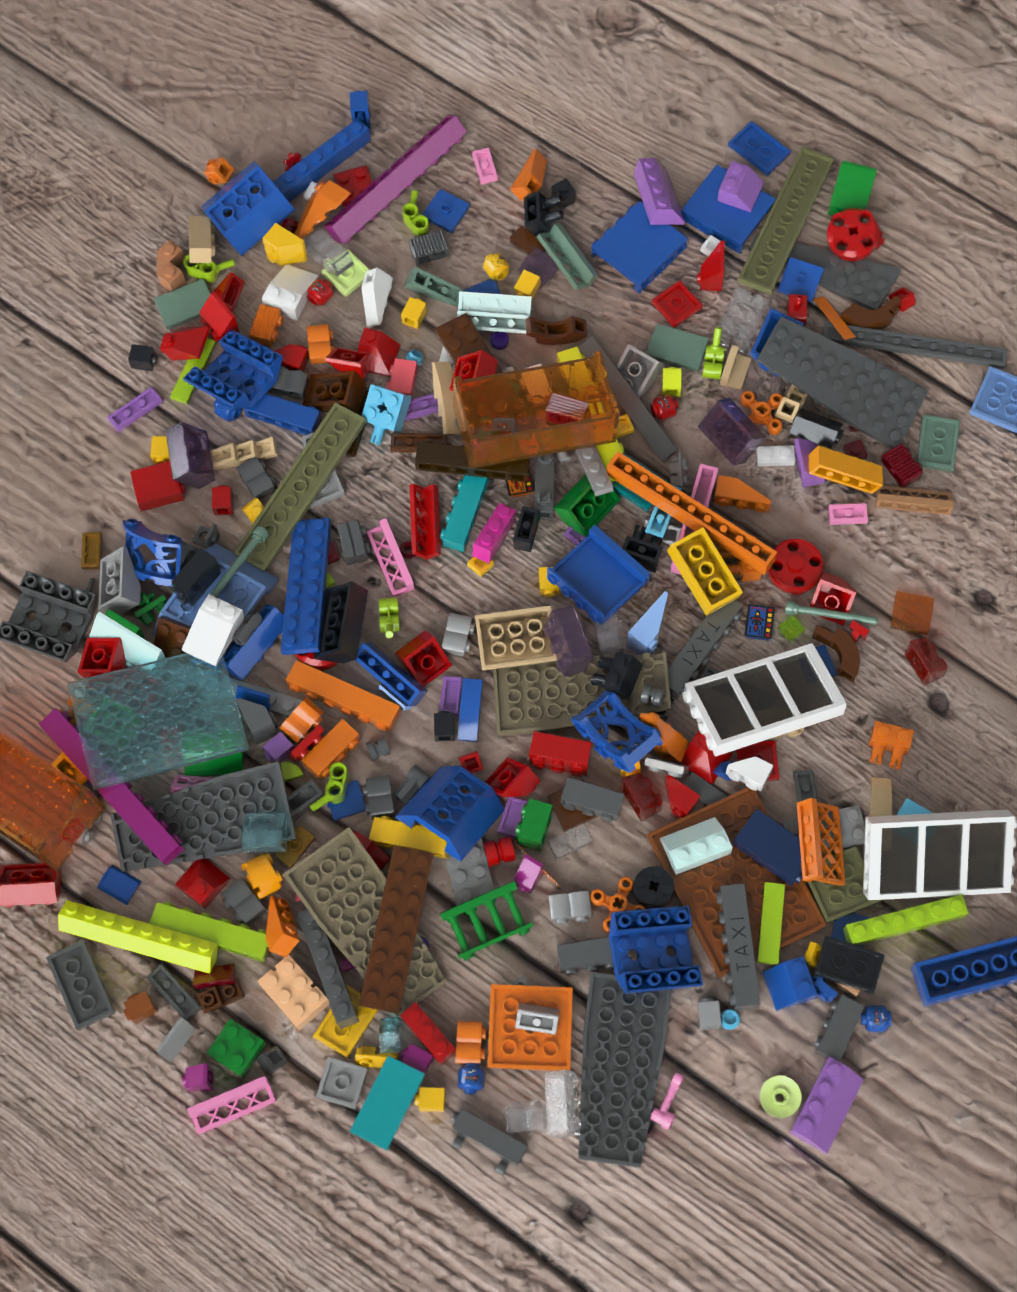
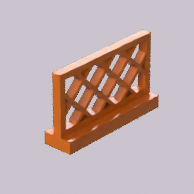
M814 798L797 802L803 881H819L840 886L846 885L839 807L819 803ZM829 811H832L833 820L828 816ZM823 819L825 820V822H826L827 825H828L827 828H825L824 825L822 824V820H823ZM831 830L834 833V840L829 834ZM824 839H826L827 842L830 844L828 848L823 842ZM832 850L836 853V859L831 854ZM826 858L832 864L830 868L825 863ZM834 869L838 874V879L832 873Z

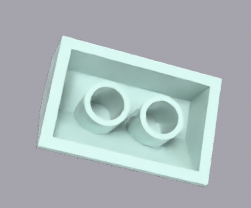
M715 817L660 838L675 875L729 855L732 851L728 836Z

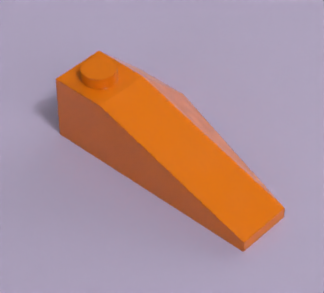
M330 180L320 181L314 187L315 191L310 196L294 235L303 240L314 230V224L317 225L327 218L325 214L332 209L335 210L350 195L347 190Z

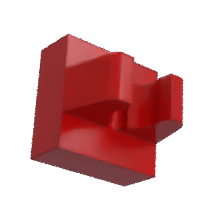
M852 621L849 626V630L852 631L850 637L855 643L860 637L865 640L869 635V630L856 621Z

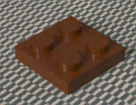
M165 616L159 617L154 645L162 650L165 657L185 665L190 663L191 655L182 651V647L191 626Z

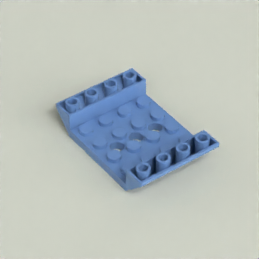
M218 544L205 549L206 552L216 558L221 574L193 607L187 603L186 605L182 604L177 600V595L173 593L160 611L159 617L165 616L192 627L203 602L238 556ZM244 561L218 595V598L242 609L245 619L248 614H251L264 593L268 595L271 593L279 578ZM157 620V623H156V626H155V629H154V632H153V635H154V636H156V630H157L158 620ZM191 655L193 659L199 661L200 663L206 665L207 667L213 669L216 672L221 666L219 662L217 666H214Z

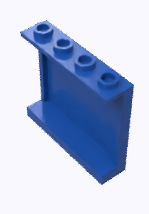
M716 164L681 209L684 222L708 236L711 235L720 241H725V246L740 254L744 249L745 242L769 210L772 209L776 199L771 194L761 190L751 212L719 202V188L727 173V169Z
M639 201L635 206L632 205L628 209L627 214L618 218L612 228H608L600 240L597 239L592 244V257L594 258L598 255L633 282L635 284L634 290L640 294L687 248L688 238L671 225H650L644 204Z
M596 525L590 529L589 535L553 568L550 566L547 568L548 581L553 585L556 584L566 597H570L575 601L579 609H584L594 622H598L601 625L649 582L651 574Z

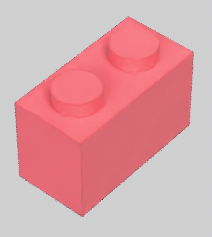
M395 358L394 365L390 367L391 381L387 382L386 388L413 397L418 372L417 361Z

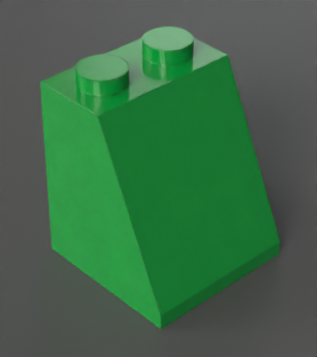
M842 160L827 215L833 216L849 208L866 210L877 169Z

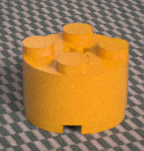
M262 853L241 864L242 871L246 870L248 873L245 876L253 894L257 895L258 900L280 890L282 886V877L278 870L274 871L273 861L269 853L265 855Z

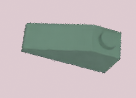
M417 267L409 271L403 286L416 294L453 306H458L459 292L463 291V289Z

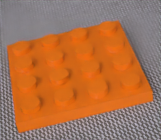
M491 984L487 1068L570 1071L573 988ZM523 1003L558 1009L559 1018L556 1035L515 1028L518 1004Z

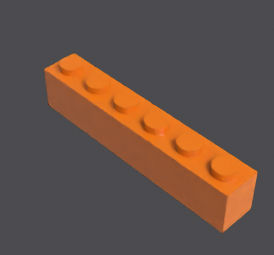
M297 660L286 678V683L291 691L295 693L300 691L313 701L318 699L329 708L336 707L347 716L354 715L365 724H368V722L372 723L381 731L387 730L391 732L401 713L399 705Z

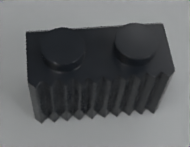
M523 506L521 507V514L513 537L514 549L531 552L540 521V510Z

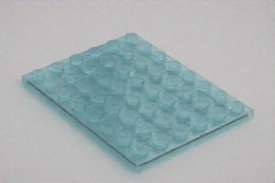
M186 653L67 683L93 790L249 750L223 656L217 666H214Z

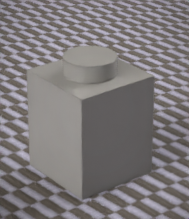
M713 998L702 999L697 1005L699 1030L720 1029L719 1001H714Z

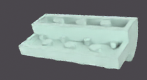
M460 291L457 317L467 313L477 330L526 334L525 319L531 316L532 296Z

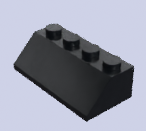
M353 581L326 589L320 652H314V659L336 663H346L357 659L367 603V589Z

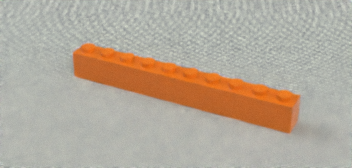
M619 451L607 465L609 477L692 530L697 531L703 527L714 544L763 575L767 573L775 562L777 551Z

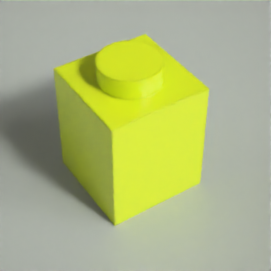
M663 368L662 395L669 394L673 397H680L681 368Z

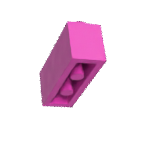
M502 503L498 504L474 542L473 557L488 564L490 563L515 523V509Z

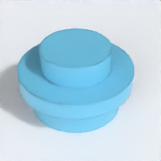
M412 349L406 354V358L417 361V365L423 363V355L419 351Z
M726 1009L720 1015L721 1026L727 1030L735 1029L740 1023V1016L733 1009Z

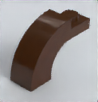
M895 296L883 307L876 310L864 309L854 302L842 312L841 318L846 325L882 330L891 325L893 316L899 312L901 299Z
M531 316L525 319L526 335L536 338V342L539 344L564 345L587 337L586 320L571 316L557 322H548Z
M817 625L812 639L829 646L837 653L840 661L837 675L854 683L860 667V655L854 640L839 627L833 633L829 628Z

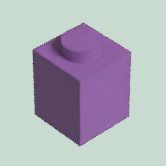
M280 731L263 746L265 751L263 755L270 763L273 761L283 762L295 748Z

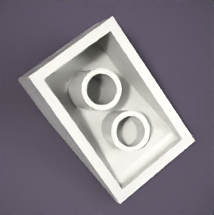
M286 264L269 283L262 297L263 305L281 309L282 316L297 321L308 300V288L316 279H319V275Z
M209 594L196 615L182 651L217 666L233 640L232 637L245 620L243 610Z

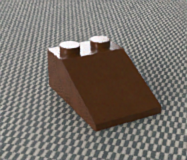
M356 371L310 375L302 405L306 407L313 406L319 411L329 412L336 402L358 414L366 381Z

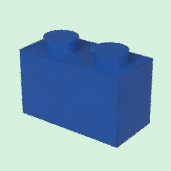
M367 91L349 92L352 122L358 118L371 129Z

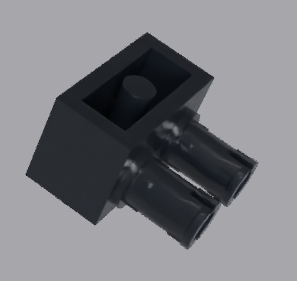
M540 191L524 196L525 227L533 235L538 236L540 233L551 231V223L564 219V212L561 208L550 212L551 208L564 203L561 193L546 198Z
M636 525L632 537H626L622 549L646 570L656 573L662 555L663 547L661 543L663 538L652 535L650 543L643 541L646 528L642 526L640 531V525Z
M616 652L614 658L600 656L599 659L603 661L598 660V667L610 670L607 676L594 673L592 676L595 678H591V684L601 686L608 692H614L621 699L629 700L643 665L633 655Z

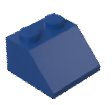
M804 956L785 961L763 972L776 1011L814 1000L817 996Z

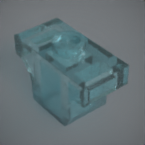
M401 1017L380 1019L378 1033L380 1053L401 1052Z

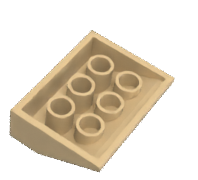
M551 606L475 615L482 671L559 661Z

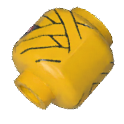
M491 253L486 256L483 268L491 279L502 280L508 275L510 266L502 254Z

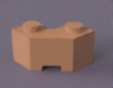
M168 240L157 251V275L160 284L171 292L181 288L186 283L183 272L178 269L184 263L185 257L182 249L171 240Z

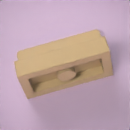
M732 345L721 376L720 385L741 390L751 358L738 354L739 347Z

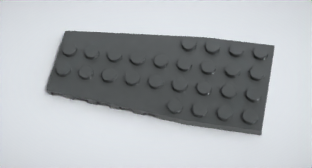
M780 317L756 360L757 364L760 362L769 368L768 371L770 373L778 374L784 378L783 381L788 385L789 383L799 388L800 393L803 395L806 393L814 398L815 403L824 405L829 409L830 413L848 425L891 449L902 443L929 391L885 365L784 317Z
M279 761L222 775L198 783V785L181 789L178 792L144 802L147 807L150 805L158 813L156 817L159 821L163 819L170 826L168 831L172 835L176 833L183 841L181 845L185 849L168 865L243 853L297 839L281 762ZM117 812L110 814L121 871L127 872L166 865L156 857Z
M591 972L583 1032L579 1160L634 1168L641 1167L665 1047L671 989L625 994L615 975Z

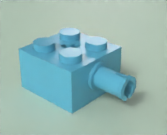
M370 385L362 417L374 426L369 442L381 445L385 429L402 431L412 396L379 385Z

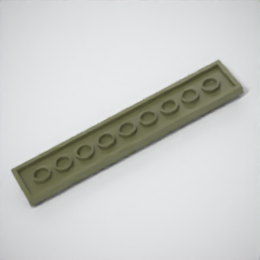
M801 146L738 277V283L769 295L772 294L830 171L834 158Z
M336 402L334 403L234 551V555L239 557L252 540V532L257 526L263 527L269 533L268 538L264 542L258 543L245 561L267 572L295 530V526L301 521L367 421L364 417Z

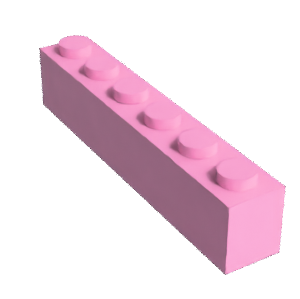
M700 464L691 498L708 508L719 468ZM683 524L679 540L695 531ZM672 561L671 573L681 575Z

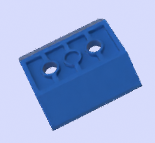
M255 161L201 206L203 211L241 256L256 245L275 223L279 225L295 211L293 206ZM255 187H260L257 194H252ZM233 210L230 217H225L227 211Z
M231 329L219 341L224 351L205 371L194 366L185 375L183 380L233 408L253 407L277 382L283 357L281 354Z
M443 766L396 815V818L411 829L418 822L447 842L445 852L461 862L504 812V807L493 787L461 766ZM460 789H467L470 793L464 794ZM443 813L447 815L448 818L442 819L438 816V814Z
M689 906L612 912L609 943L615 978L625 994L703 986L700 965L693 966L687 929L692 926ZM667 947H671L674 950V957L667 955ZM629 950H632L636 953V960H631L629 958Z

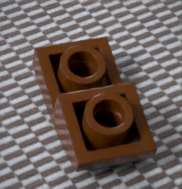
M235 978L236 984L213 986L197 994L203 1012L205 1014L244 998L245 995L239 979Z

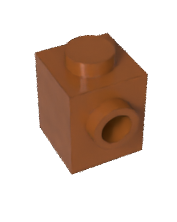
M146 991L130 995L127 1001L123 1003L126 1007L123 1010L128 1021L132 1020L135 1024L158 1012Z

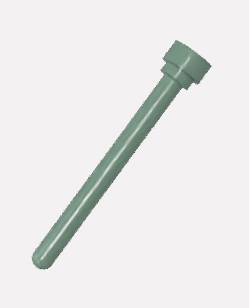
M261 526L255 528L252 532V540L210 595L218 597L257 544L264 542L268 538L269 533Z
M789 599L786 603V615L793 616V614L798 612L848 621L854 620L873 625L878 623V619L872 616L802 606L799 603H795V600Z

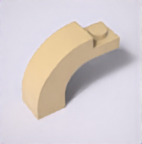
M792 384L787 396L781 400L776 411V417L793 424L795 416L803 408L808 394L805 393L803 395L799 392V388Z

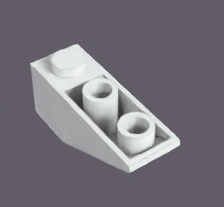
M378 267L366 271L362 284L368 328L380 325L382 322L387 298L392 288L393 277Z

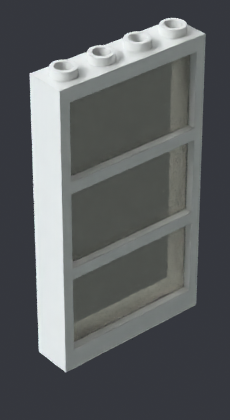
M813 643L685 683L684 692H682L684 702L690 706L693 719L696 718L700 733L706 737L708 749L712 750L715 756L844 715L847 704Z
M1009 810L866 817L863 893L868 900L1011 893V885L1014 883L1012 866L1015 864L1013 848L1016 846L1014 829L1017 827L1016 817Z

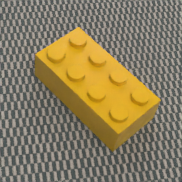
M703 527L671 544L668 548V554L706 616L733 602L742 595L743 591Z

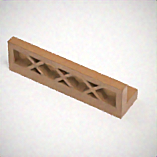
M881 486L876 491L875 508L950 515L954 506L952 492ZM880 491L888 492L889 494H882ZM943 497V498H947V500H942V499H937V498Z

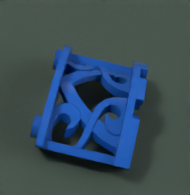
M137 519L123 520L122 525L126 531L125 547H127L137 578L146 581L148 578L155 580V584L172 586L171 581L180 572L181 537L153 532L147 529L142 524V521ZM144 543L157 558L147 564L139 550V547ZM166 547L177 548L176 558L166 557V555L173 552L167 551ZM176 561V570L173 572L170 563Z
M604 691L599 698L579 715L571 718L585 740L589 738L596 745L594 749L603 758L607 759L609 757L614 761V766L629 773L636 769L635 764L656 745L661 746L663 744L660 732L633 716L621 703L620 697L614 692ZM607 701L613 710L608 711L605 705V716H602L598 707ZM595 711L597 715L596 717L587 718L591 713ZM600 725H602L604 729V734H599V732L597 731L601 730ZM607 725L627 727L629 742L613 741L609 743L607 741L609 735Z

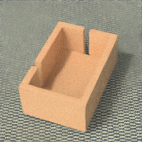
M288 954L286 958L275 965L277 969L275 972L271 969L257 982L300 1031L330 1004L326 996Z

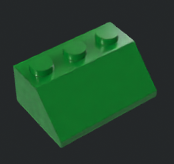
M585 474L554 507V510L565 524L572 527L580 535L587 537L590 529L601 522L620 501V498L614 489L611 492L595 496Z
M184 733L183 760L185 776H222L244 770L245 737L243 733Z

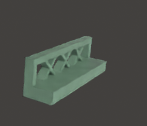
M555 223L549 232L538 234L537 239L575 290L591 287L598 274L561 223Z

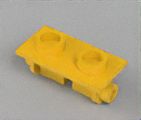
M361 1046V1048L357 1047V1052L355 1053L356 1065L365 1068H382L388 1056L396 1060L398 1059V1051H394L393 1048H380L379 1054H375L376 1047Z

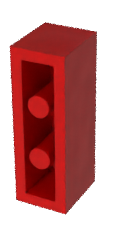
M416 1002L400 1015L401 1020L427 1051L433 1055L440 1066L456 1053L454 1046Z

